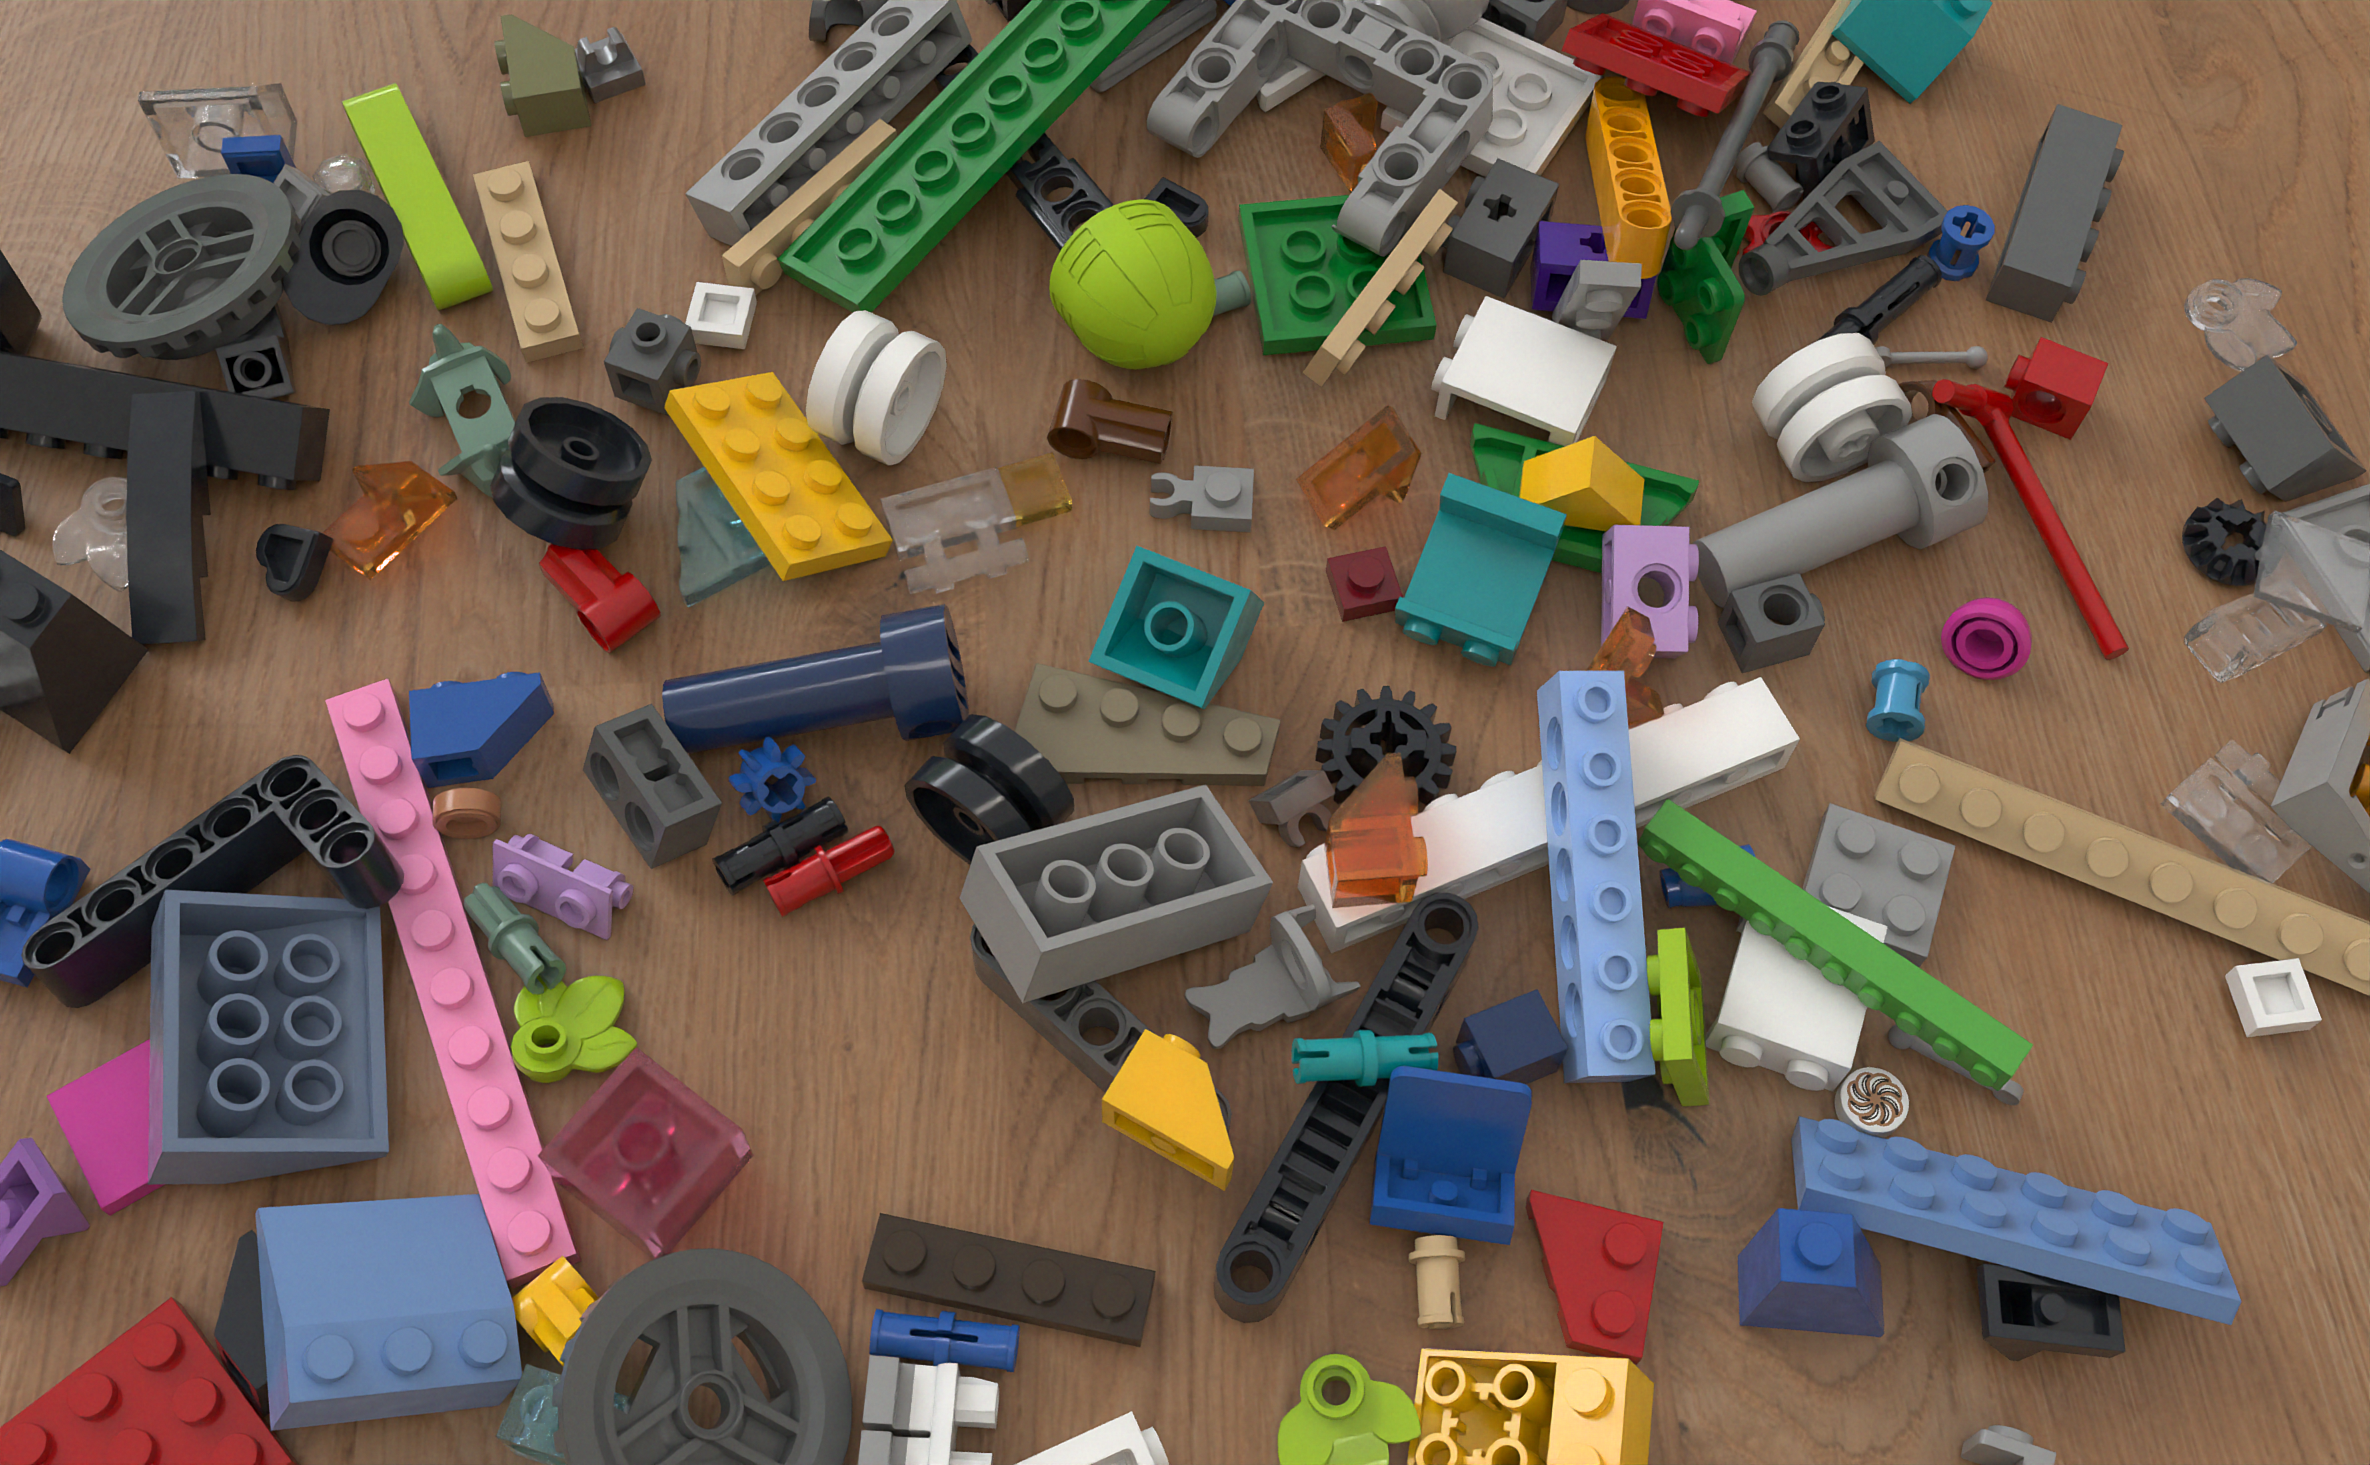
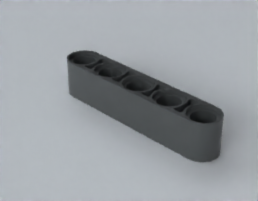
M975 924L972 926L970 940L976 974L980 980L1106 1093L1144 1030L1147 1029L1152 1033L1154 1032L1096 981L1066 989V994L1058 1000L1044 1001L1038 998L1022 1003L996 958L986 953L989 947ZM1099 1026L1110 1029L1115 1033L1116 1037L1108 1044L1097 1046L1086 1042L1082 1035L1090 1028ZM1214 1086L1229 1137L1232 1115L1230 1105L1222 1092Z

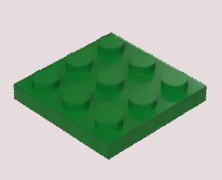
M1349 195L1239 204L1238 221L1263 355L1319 350L1391 254L1390 252L1385 257L1380 256L1333 231L1331 226H1337L1339 213ZM1420 254L1416 261L1423 265ZM1424 269L1404 296L1395 289L1390 294L1387 300L1396 307L1377 333L1374 335L1365 328L1357 339L1365 346L1434 340L1437 324Z

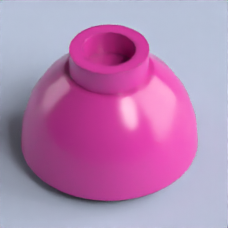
M1985 597L1977 598L1961 605L1950 615L1942 630L1941 643L1946 657L1960 671L1978 679L1997 680L2015 674L2025 665L2031 651L2032 635L2025 616L2018 608L2004 600Z

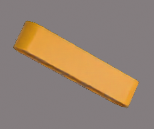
M1617 76L1599 79L1594 86L1585 140L1608 262L1642 264L1641 279H1648L1656 276L1661 269L1672 219L1670 204L1645 94L1625 86L1626 78Z

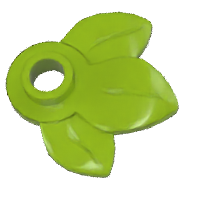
M538 975L536 978L543 985L544 993L532 994L524 986L516 998L514 1016L520 1028L513 1036L511 1042L512 1059L516 1067L533 1081L541 1083L556 1082L566 1077L573 1069L594 1073L604 1072L621 1064L637 1049V1041L624 1030L614 1026L623 1008L625 997L624 985L619 979L594 975L576 980L568 987L561 980L550 990ZM547 1043L555 1044L548 1048L538 1047L539 1045Z
M1343 1354L1325 1355L1311 1363L1304 1372L1300 1384L1301 1402L1292 1408L1280 1423L1277 1437L1278 1457L1280 1465H1389L1388 1444H1400L1420 1437L1421 1428L1418 1414L1412 1400L1403 1390L1393 1384L1371 1380L1366 1369L1354 1358ZM1335 1380L1345 1382L1351 1389L1348 1400L1341 1405H1331L1323 1398L1325 1386Z

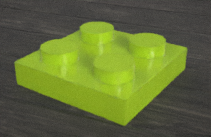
M1686 929L1657 930L1658 954L1647 955L1649 991L1651 996H1657L1660 1019L1650 1020V1043L1653 1060L1660 1061L1663 1084L1674 1085L1682 1107L1709 1105L1702 976Z

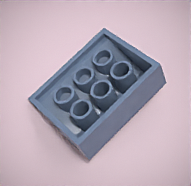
M165 890L151 927L148 1185L227 1184L386 1157L389 1152L380 906L370 909L356 908L347 899Z

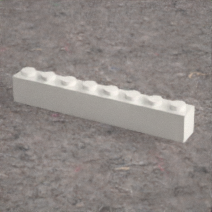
M1761 677L1739 686L1736 682L1722 684L1708 693L1702 701L1684 708L1681 704L1667 706L1654 714L1649 722L1629 729L1636 828L1648 824L1667 799L1685 809L1785 767L1800 738ZM1542 760L1538 763L1537 767L1517 775L1513 771L1499 773L1488 779L1479 790L1458 798L1456 794H1447L1429 803L1422 813L1402 821L1398 817L1386 818L1370 827L1364 836L1342 844L1341 841L1334 840L1313 849L1306 859L1302 860L1298 889L1306 905L1313 904L1315 906L1316 919L1314 921L1330 952L1334 953L1407 923L1413 910L1421 900L1434 893H1451L1466 899L1549 865Z

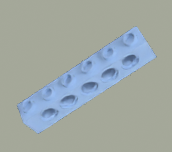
M1558 671L1537 690L1560 1029L1561 1035L1568 1047L1563 1059L1564 1083L1630 1082L1655 1075V1063L1650 1043L1651 1012L1624 671Z

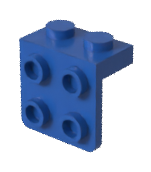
M1409 1066L1395 1068L1390 1076L1375 1155L1369 1224L1510 1245L1515 1218V1172L1532 1105L1531 1089L1526 1084Z

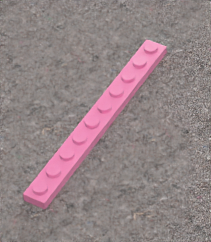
M385 679L325 701L360 813L373 826L404 872V882L400 890L388 903L506 1281L512 1288H516L533 1281L562 1255L571 1265L580 1262L581 1258L520 1071L512 1059L511 1044L468 913L464 908V900L442 833L435 829L432 823L433 806L426 784L411 759V739L395 690L389 679Z

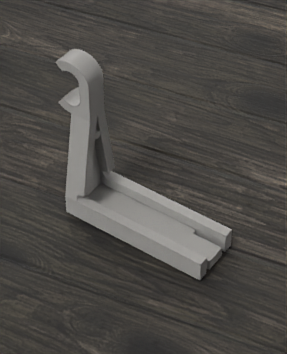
M2367 678L2357 683L2355 689L2352 686L2331 695L2327 701L2323 699L2313 704L2271 808L2292 830L2370 893V817L2357 796L2351 797L2349 794V787L2370 735V680Z

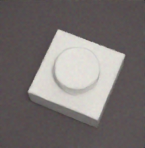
M696 282L685 323L691 326L695 344L745 349L757 305L754 288Z
M2299 958L2235 966L2225 975L2246 1037L2310 1030L2322 1020Z

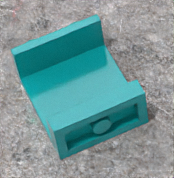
M1448 473L1440 493L1439 511L1405 597H1399L1396 604L1395 623L1404 626L1402 632L1405 635L1421 643L1437 645L1440 639L1462 647L1461 654L1476 663L1495 667L1497 662L1500 661L1511 665L1562 535L1567 514Z

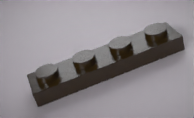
M880 1213L864 1270L862 1284L864 1289L1141 1347L1156 1271Z

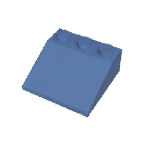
M479 1194L257 1209L255 1215L271 1431L499 1406L523 1379L514 1304Z

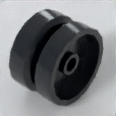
M540 397L524 404L509 437V448L506 449L490 485L494 503L508 520L522 530L553 545L585 550L604 548L617 541L633 505L632 499L637 496L652 461L648 445L631 426L614 414L586 402L564 397Z
M970 714L943 742L945 757L931 756L904 785L906 798L916 815L933 835L969 865H971L977 846L1064 823L1074 812V798L1065 780L1049 760L1012 729L983 715Z

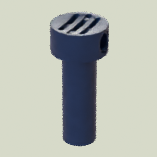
M945 604L882 615L880 620L881 642L665 680L662 690L665 723L687 754L764 741L765 737L775 739L895 717L900 735L905 741L953 733L969 716V705L959 645L949 609Z

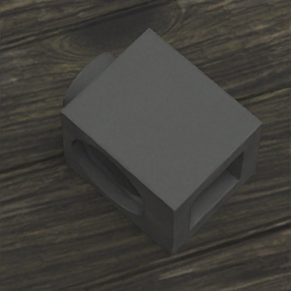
M1800 573L1731 591L1717 623L1743 674L1809 655L1825 626V617L1820 600L1815 594L1809 593ZM1768 618L1775 619L1781 622L1783 625L1775 624Z

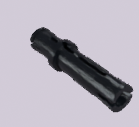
M1920 255L1917 258L1914 257L1907 266L1884 285L1880 286L1859 306L1848 307L1836 316L1834 326L1818 340L1837 334L1859 333L1870 339L1873 345L1876 344L1878 334L1906 312L1909 307L1928 291L1940 284L1942 273L1939 266L1934 260L1925 255Z

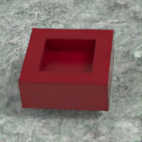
M1386 546L1327 558L1326 574L1342 622L1395 611L1399 597L1403 598Z

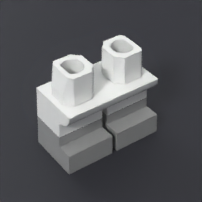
M870 1355L862 1422L866 1430L861 1431L858 1465H993L994 1458L992 1453L956 1452L955 1450L958 1427L996 1429L999 1405L998 1383L974 1377H961L958 1363L927 1366L901 1363L900 1359L896 1357Z

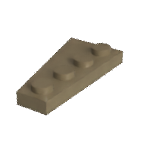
M1036 663L1014 732L1026 739L1047 758L1065 780L1066 784H1084V778L1122 779V784L1148 785V779H1180L1183 785L1265 786L1279 734L1280 720L1211 703L1205 709H1202L1163 692Z

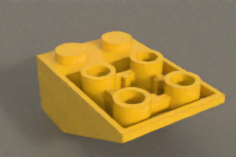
M1421 1349L1414 1403L1420 1422L1421 1435L1409 1443L1407 1465H1648L1654 1383L1628 1358Z

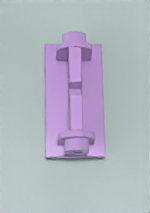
M527 834L524 838L514 835L508 844L498 839L493 842V886L499 887L505 896L515 902L524 903L556 917L571 927L581 928L606 940L611 937L612 907L623 909L630 901L633 893V885L625 882L624 874L618 871L613 872L586 859L571 872L567 869L573 864V854L542 841L533 834Z

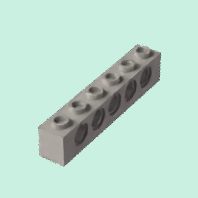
M888 0L685 193L707 234L728 245H735L879 118L888 124L972 41L957 1Z

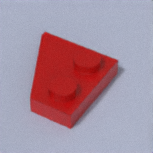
M1531 1190L1527 1197L1525 1208L1529 1220L1533 1219L1544 1255L1541 1262L1548 1286L1556 1295L1559 1305L1557 1316L1567 1348L1607 1358H1628L1637 1365L1643 1357L1664 1222Z

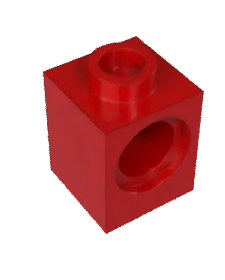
M2040 337L2029 358L2022 355L2017 356L2005 381L2004 388L2013 391L2011 395L2014 404L2012 417L2071 440L2092 407L2109 363Z

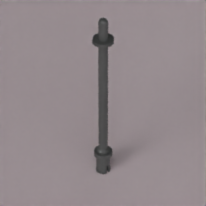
M1784 20L1772 23L1768 27V32H1765L1764 39L1760 40L1753 47L1748 59L1752 76L1698 187L1681 192L1673 202L1670 212L1674 220V226L1677 229L1674 241L1680 249H1692L1700 238L1714 236L1722 227L1725 211L1719 198L1721 191L1772 83L1784 79L1789 74L1793 65V51L1795 46L1798 45L1800 37L1799 31L1791 22Z

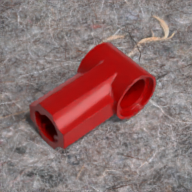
M553 544L548 545L544 558L539 562L543 575L573 605L585 629L604 651L611 653L661 617V612L656 602L643 584L629 572L621 575L597 549L578 550Z

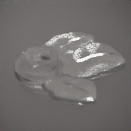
M2241 278L2233 283L2222 279H2212L2195 287L2185 300V314L2194 326L2204 331L2206 345L2210 352L2218 360L2235 370L2244 371L2253 365L2257 358H2263L2266 355H2269L2271 358L2284 355L2292 351L2297 345L2295 338L2270 313L2282 294V291L2273 285L2250 278Z
M110 477L92 484L82 497L81 509L61 521L57 527L52 545L57 565H72L88 560L95 574L108 586L120 592L128 587L127 479ZM110 500H125L123 506L117 510L108 511L102 508Z

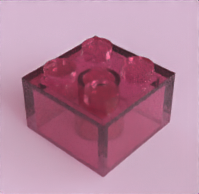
M637 1047L538 1155L555 1182L651 1259L669 1254L754 1156L743 1130Z

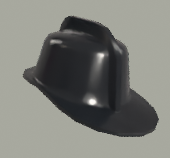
M340 190L323 198L312 210L298 234L302 242L300 250L291 257L294 263L289 273L283 277L284 291L295 309L308 319L325 325L348 324L363 317L376 303L399 262L404 246L402 224L393 208L377 195L362 190Z

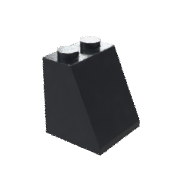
M0 550V710L70 754L148 652V649L76 596Z

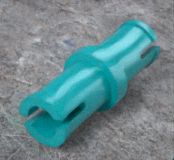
M1357 1030L1352 1038L1307 1040L1295 1038L1292 1043L1291 1061L1292 1064H1299V1068L1293 1069V1077L1296 1084L1314 1081L1355 1080L1358 1087L1373 1086L1377 1079L1390 1078L1391 1072L1400 1066L1438 1071V1052L1429 1053V1048H1436L1437 1042L1433 1033L1375 1037L1371 1030Z

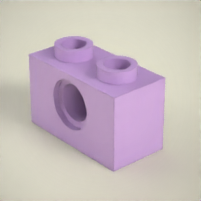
M1613 525L1602 535L1601 657L1676 658L1688 652V643H1695L1698 633V611L1696 606H1689V581L1694 582L1697 578L1699 553L1696 544H1689V527ZM1641 578L1654 579L1661 585L1664 591V601L1660 608L1649 607L1641 601L1637 590Z

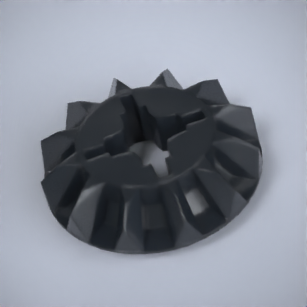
M2216 498L2205 507L2197 506L2185 522L2182 531L2184 550L2194 566L2211 579L2233 586L2253 585L2266 579L2275 570L2279 559L2285 551L2277 543L2281 529L2270 527L2264 522L2265 510L2255 514L2246 510L2242 499L2228 505L2219 498ZM2235 532L2241 533L2244 536L2242 543L2236 544L2234 547L2230 546L2226 550L2221 548L2226 542L2225 538Z

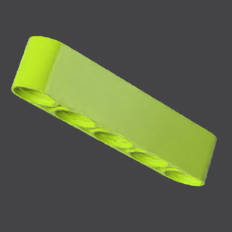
M393 83L342 101L351 126L387 204L393 208L402 224L403 238L437 310L441 311L492 292L493 287L479 253L398 85Z

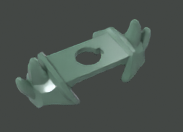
M437 324L434 326L432 333L436 353L430 357L429 366L422 369L409 404L432 417L444 416L445 412L462 453L438 469L440 476L461 474L484 494L493 498L490 485L506 449L509 448L508 440L516 422L496 377L505 385L511 381V373L506 362L492 351L481 345L475 346L469 342L460 343L448 328L442 324ZM476 390L477 394H485L491 398L490 409L481 417L466 419L459 415L460 404L464 401L463 394Z

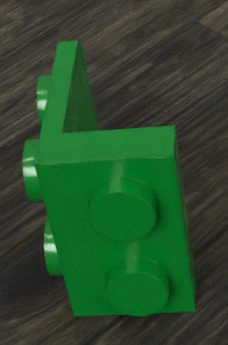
M1744 190L1719 197L1725 211V219L1721 229L1714 236L1700 238L1692 249L1683 250L1676 246L1674 236L1677 229L1675 228L1657 279L1658 290L1662 300L1666 305L1673 307L1683 324L1687 342L1693 349L1700 351L1707 364L1722 360L1745 302L1744 291L1731 270L1755 208Z

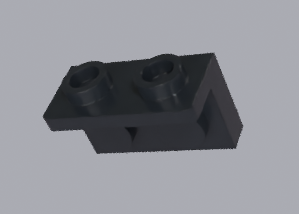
M1838 82L1815 83L1767 147L1770 160L1797 164L1796 180L1803 188V200L1842 160L1875 142L1868 88L1843 85Z

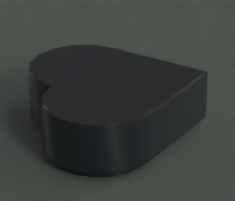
M1164 177L1160 179L1144 198V200L1157 201L1169 207L1195 238L1201 236L1208 227L1209 211L1206 201L1199 195Z
M275 524L267 528L257 542L256 556L259 563L267 568L265 578L269 590L292 602L306 599L318 584L334 539L318 531L286 524Z

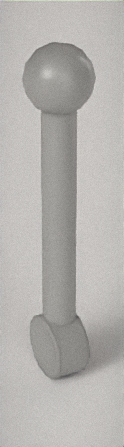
M1980 346L1970 347L1966 352H1890V349L1887 347H1875L1884 361L1885 368L1890 364L1966 363L1969 367L1977 369L1984 366L1988 359L1986 350Z
M1897 1025L1892 1026L1889 1030L1888 1039L1895 1048L1901 1050L1911 1048L1978 1083L1971 1077L1969 1071L1954 1061L1941 1058L1934 1052L1931 1045L1917 1036L1903 1032ZM2009 1080L1999 1091L1992 1087L1984 1086L1993 1091V1095L1998 1100L2009 1105H2018L2024 1093L2023 1087L2012 1080Z

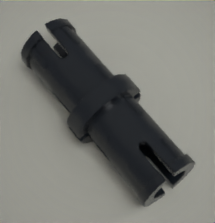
M827 796L803 812L779 824L776 820H772L763 825L762 833L740 846L712 858V862L724 886L733 896L768 874H772L781 868L786 870L798 864L799 858L809 854L815 847L822 846L847 834L848 827L844 824L846 823L835 802Z

